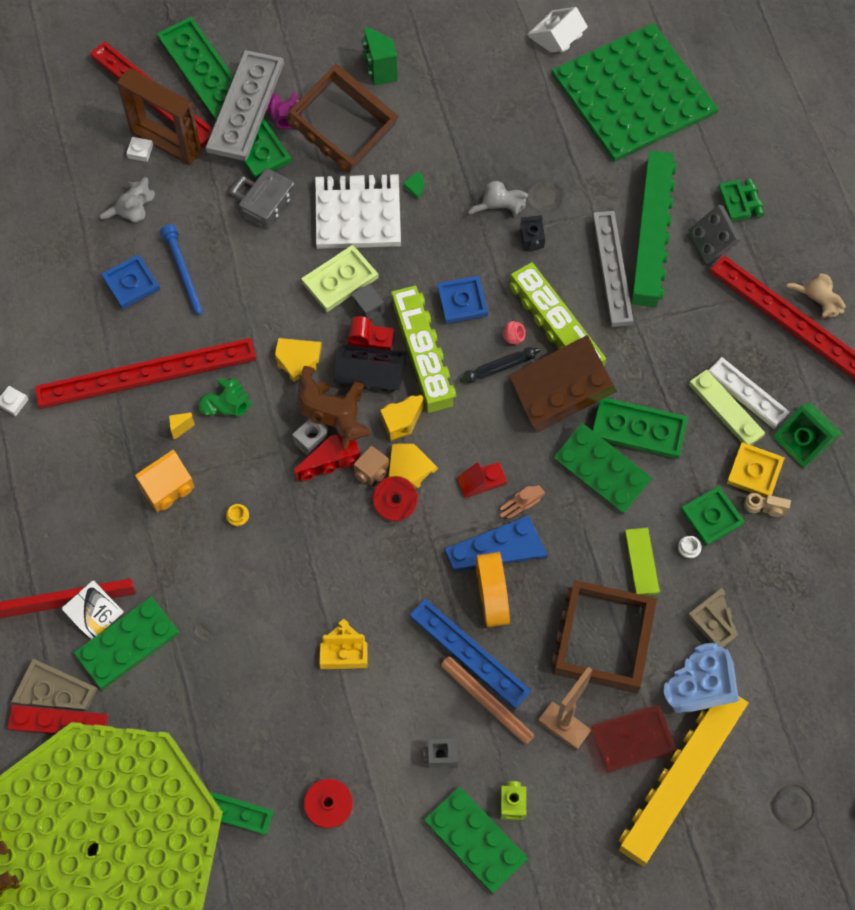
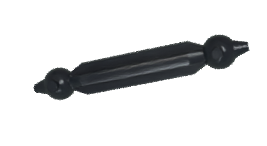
M527 347L524 349V352L518 351L479 366L475 371L468 370L460 378V382L474 383L476 378L483 379L519 365L525 359H535L540 349Z

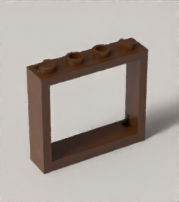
M336 63L289 111L286 121L291 128L302 133L309 143L315 144L324 156L334 160L341 170L350 173L395 126L399 116ZM332 82L384 125L353 159L349 158L300 116Z
M129 68L121 75V78L117 81V86L130 132L141 139L152 140L153 145L191 165L202 152L192 102ZM142 99L171 114L176 133L147 118Z
M574 580L573 587L567 588L565 600L569 601L568 609L563 608L560 622L565 623L563 631L559 630L556 644L560 645L559 653L554 652L551 666L556 667L554 675L579 680L587 669L564 663L578 594L642 607L644 612L631 678L592 669L588 682L638 694L642 683L657 598Z

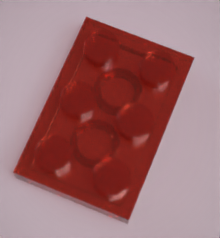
M660 704L591 727L607 774L676 752L677 750Z

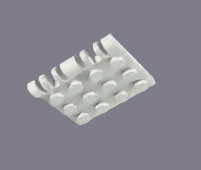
M399 174L390 175L391 188L387 189V175H382L381 177L382 189H374V175H369V189H365L364 175L350 176V190H346L345 176H340L341 190H333L334 181L332 176L327 177L328 190H325L324 176L315 178L317 249L348 248L351 245H354L355 248L401 246Z

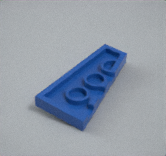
M529 516L445 548V554L454 572L476 569V555L500 552L502 565L507 562H524L534 558L545 559L548 556Z

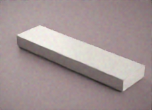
M723 357L708 370L726 391L773 429L789 415L790 412Z

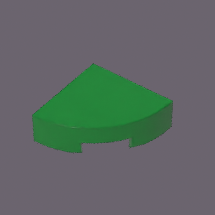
M419 171L403 183V187L417 200L421 197L424 189V179Z

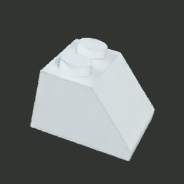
M577 7L552 10L527 35L549 52L562 53L569 49V44L583 35L582 32L588 26Z

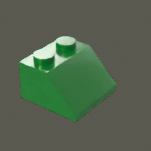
M812 403L801 405L773 435V438L805 468L829 449L843 433Z

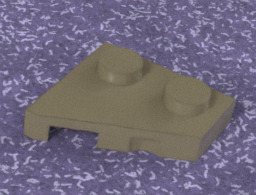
M721 588L691 611L687 617L710 643H716L718 647L724 648L736 639L738 634L731 620L730 608H727L724 598L725 592Z

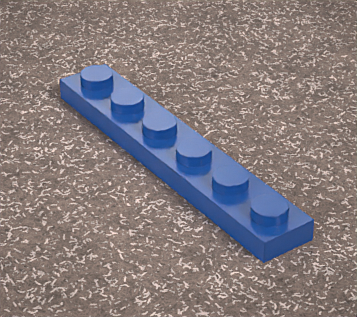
M426 598L410 614V618L514 710L529 696L531 690Z

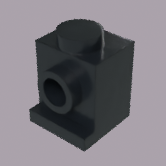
M542 215L521 217L520 233L523 250L544 248L545 234Z

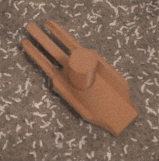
M539 485L526 487L500 508L504 510L514 502L516 503L501 513L500 517L508 515L519 507L518 510L507 516L510 519L520 512L531 508L540 502L545 492Z

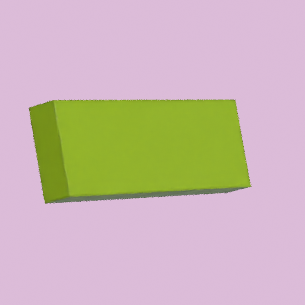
M648 527L625 530L635 593L645 596L659 595L660 590Z

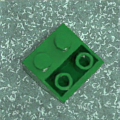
M369 27L364 28L365 37H361L363 49L365 50H362L364 62H367L369 65L367 66L368 77L373 79L374 85L398 81L397 53L393 39Z

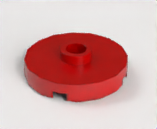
M400 476L387 477L374 490V507L383 518L390 521H402L409 518L415 512L418 505V492L408 479ZM394 495H399L400 500L398 503L393 502Z
M323 779L314 783L307 791L304 799V808L309 820L315 826L331 829L343 825L350 818L353 810V797L349 788L342 782L334 779ZM330 799L333 801V804L330 807H326L324 802Z

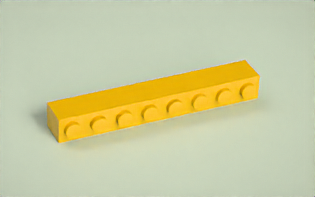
M738 696V702L711 707L708 712L705 710L701 712L696 720L699 726L695 731L690 729L683 740L686 743L683 751L677 749L670 760L674 763L670 771L665 768L657 780L661 785L657 791L653 788L644 800L648 805L644 811L640 808L631 820L635 825L631 831L625 829L618 840L622 843L619 851L642 867L650 859L749 702Z

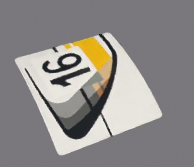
M95 581L89 583L62 608L91 640L104 631L123 613V610Z

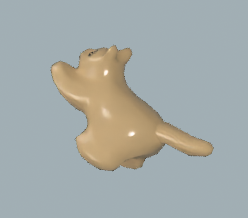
M818 274L805 286L796 283L786 284L788 289L804 293L819 303L823 309L822 319L837 317L839 313H845L844 308L846 306L841 297L832 292L833 283L826 274Z

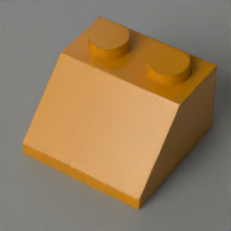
M174 450L135 475L143 495L157 513L168 509L175 500L187 496L194 488L191 476Z

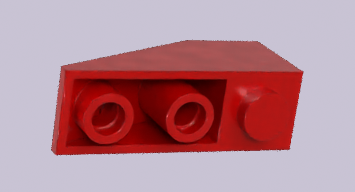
M339 434L330 436L294 469L296 481H308L316 475L331 474L339 468L353 467L354 463L360 458V451L356 440L350 441L345 451L341 436Z

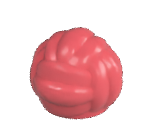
M510 321L503 329L502 335L504 340L509 344H520L525 338L524 326L519 322Z

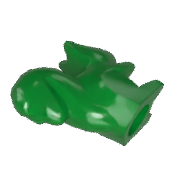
M218 378L217 382L223 392L219 396L214 393H207L198 402V410L206 416L215 415L218 412L222 415L241 417L253 404L252 401L248 400L250 395L248 393L244 394L243 386L239 385L238 380L234 378Z

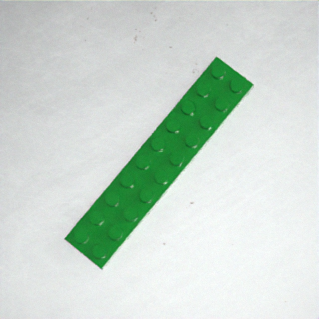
M191 16L157 33V38L216 122L234 76ZM264 118L247 161H243L255 180L261 176L265 169L276 171L292 162L291 156Z

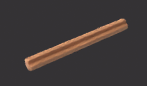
M448 656L445 658L441 665L442 668L520 741L527 745L534 738V733L452 657Z

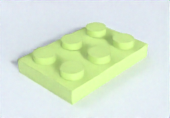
M351 245L301 278L302 284L325 311L328 312L351 297L357 288L365 287L378 279V273L354 245Z

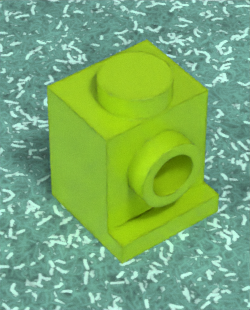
M517 781L506 782V786L501 787V819L525 820L526 786H521V782ZM511 795H516L519 800L517 802H511L509 797Z

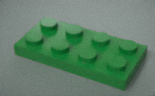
M604 398L599 403L593 432L610 444L679 460L688 416Z
M581 423L554 457L624 514L653 480L650 475L583 423Z
M151 596L76 650L74 654L103 691L180 633Z
M460 786L424 819V822L492 895L529 859Z

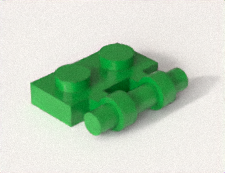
M752 179L745 180V186H741L740 180L719 183L718 189L731 222L750 219L751 211L755 212L757 218L764 216V205L762 200H759L757 195L758 188ZM745 195L749 196L751 201L747 202Z

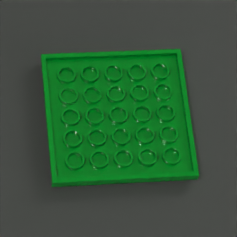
M655 23L552 69L551 75L613 162L717 114L719 109Z

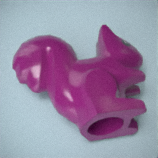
M293 91L290 100L282 102L278 94H272L266 111H269L270 117L280 129H293L286 121L287 116L301 98Z

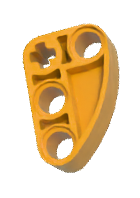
M500 552L476 555V575L486 627L510 624V614Z

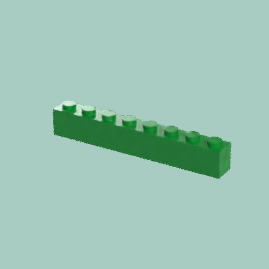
M649 150L631 300L633 305L657 308L658 300H663L664 287L660 286L661 281H665L666 269L662 267L663 263L667 262L668 250H664V247L668 245L670 232H666V228L670 227L672 217L671 214H668V209L672 210L673 197H670V192L674 191L675 179H672V174L675 175L677 162H673L674 153Z

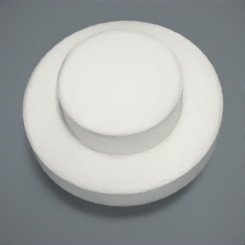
M693 536L682 538L678 544L679 553L688 559L697 557L701 552L700 541Z

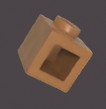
M372 445L354 463L355 477L360 482H366L370 486L376 481L380 482L385 477L386 470L389 468V458Z

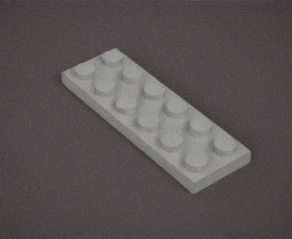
M247 50L244 51L206 146L207 153L247 161L284 65L283 58Z

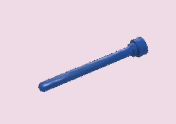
M173 224L166 225L160 229L162 239L169 243L194 313L200 315L202 307L177 243L179 235L177 228Z

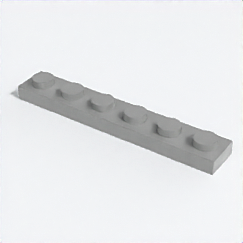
M615 212L593 213V222L611 327L633 325V315Z

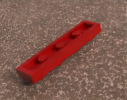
M12 705L8 729L17 732L55 735L71 722L83 725L107 726L109 716L100 713Z

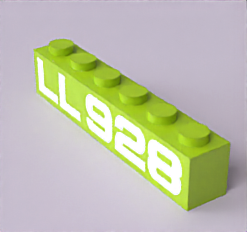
M533 262L511 274L509 284L511 291L514 295L520 297L525 310H529L532 313L535 323L544 329L547 339L551 343L554 342L558 350L588 335ZM590 338L598 356L600 357L605 367L606 357L603 355L600 349Z
M416 285L392 291V305L427 412L431 413L453 407L456 391L453 385H449V370L447 366L443 367L441 361L444 360L441 347L437 348L436 346L437 335L435 329L430 328L431 317L429 311L424 310L425 299L423 293L418 292Z

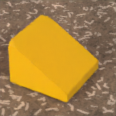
M192 413L169 416L173 439L178 438L195 425Z

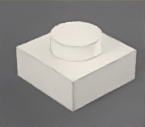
M132 137L126 153L127 157L148 162L153 147L152 140Z
M8 386L0 396V408L16 417L29 399L27 395Z

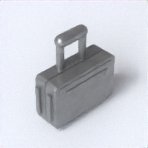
M265 169L256 182L247 179L245 176H240L230 188L229 193L241 199L239 207L241 216L244 219L268 229L276 219H279L280 213L285 206L291 203L295 189L292 180L270 169ZM246 183L252 187L244 196L238 192Z

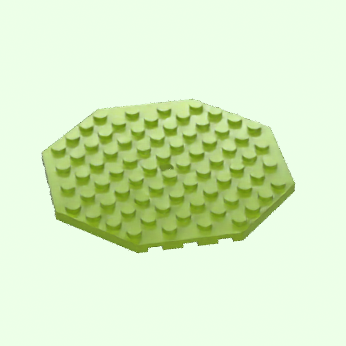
M71 722L0 775V841L6 843L9 851L6 855L0 854V875L8 871L10 876H17L20 887L17 889L10 888L0 893V910H203L223 811L169 733L147 732L146 730L130 728L120 729L103 725H83ZM93 843H98L97 855L89 856V846Z

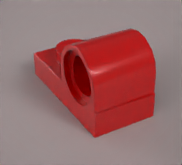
M363 316L353 317L348 345L391 350L394 328L372 326V321L369 318Z

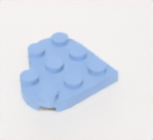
M705 643L696 647V652L689 659L686 658L685 667L675 671V676L668 683L665 682L664 684L666 700L676 713L692 712L739 701L733 660L729 651L718 647L716 643Z

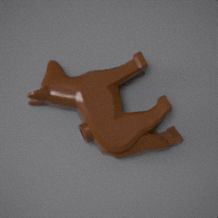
M304 366L298 381L299 393L297 396V405L301 415L316 424L323 423L335 427L342 438V445L345 451L350 441L369 436L370 429L356 421L358 413L357 402L361 400L362 394L360 393L363 391L364 384L354 381L345 397L323 395L324 392L329 391L330 386L322 381L316 384L311 378L315 369Z

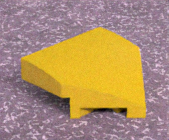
M278 338L275 352L277 367L284 369L290 375V379L293 382L299 379L304 366L312 367L316 371L322 342Z
M392 444L389 477H403L419 488L421 482L431 472L434 473L438 469L415 444Z
M342 619L331 633L322 637L323 642L320 644V669L368 668L367 642H365V636L356 632L345 619Z

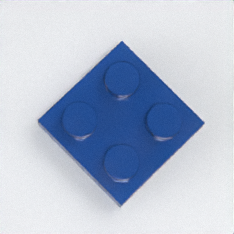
M139 254L101 273L103 280L122 310L160 290L159 284Z
M479 276L437 283L446 324L488 317V309Z

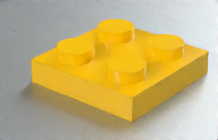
M742 442L727 484L751 493H757L764 498H767L768 495L772 496L785 457Z

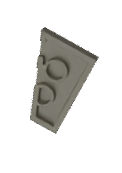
M32 659L11 702L88 710L98 688Z

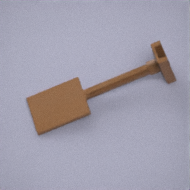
M590 667L585 670L561 705L558 706L552 701L538 720L539 724L576 751L591 732L589 727L573 717L576 710V701L588 685L592 673Z

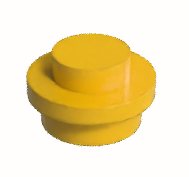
M234 504L228 508L226 518L231 525L242 526L248 521L249 512L244 505Z

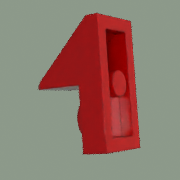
M479 462L475 463L457 477L464 499L507 485L506 477L499 462L481 467Z

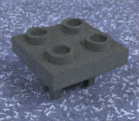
M717 205L688 230L707 265L713 264L741 240L723 205Z

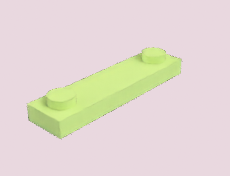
M705 370L690 381L689 386L741 443L753 445L764 437L765 432L708 370Z

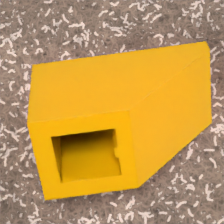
M422 395L410 396L400 403H391L380 409L381 421L390 441L412 433L423 410Z

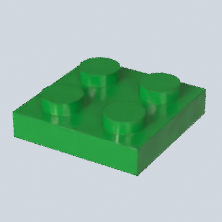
M720 486L684 505L680 510L706 547L745 524L744 519Z

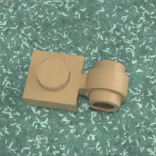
M751 493L746 497L744 507L750 513H757L762 508L763 512L768 513L770 516L785 517L790 509L791 500L770 495L764 498L757 493Z

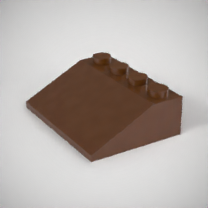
M588 335L509 375L522 405L537 432L617 392Z

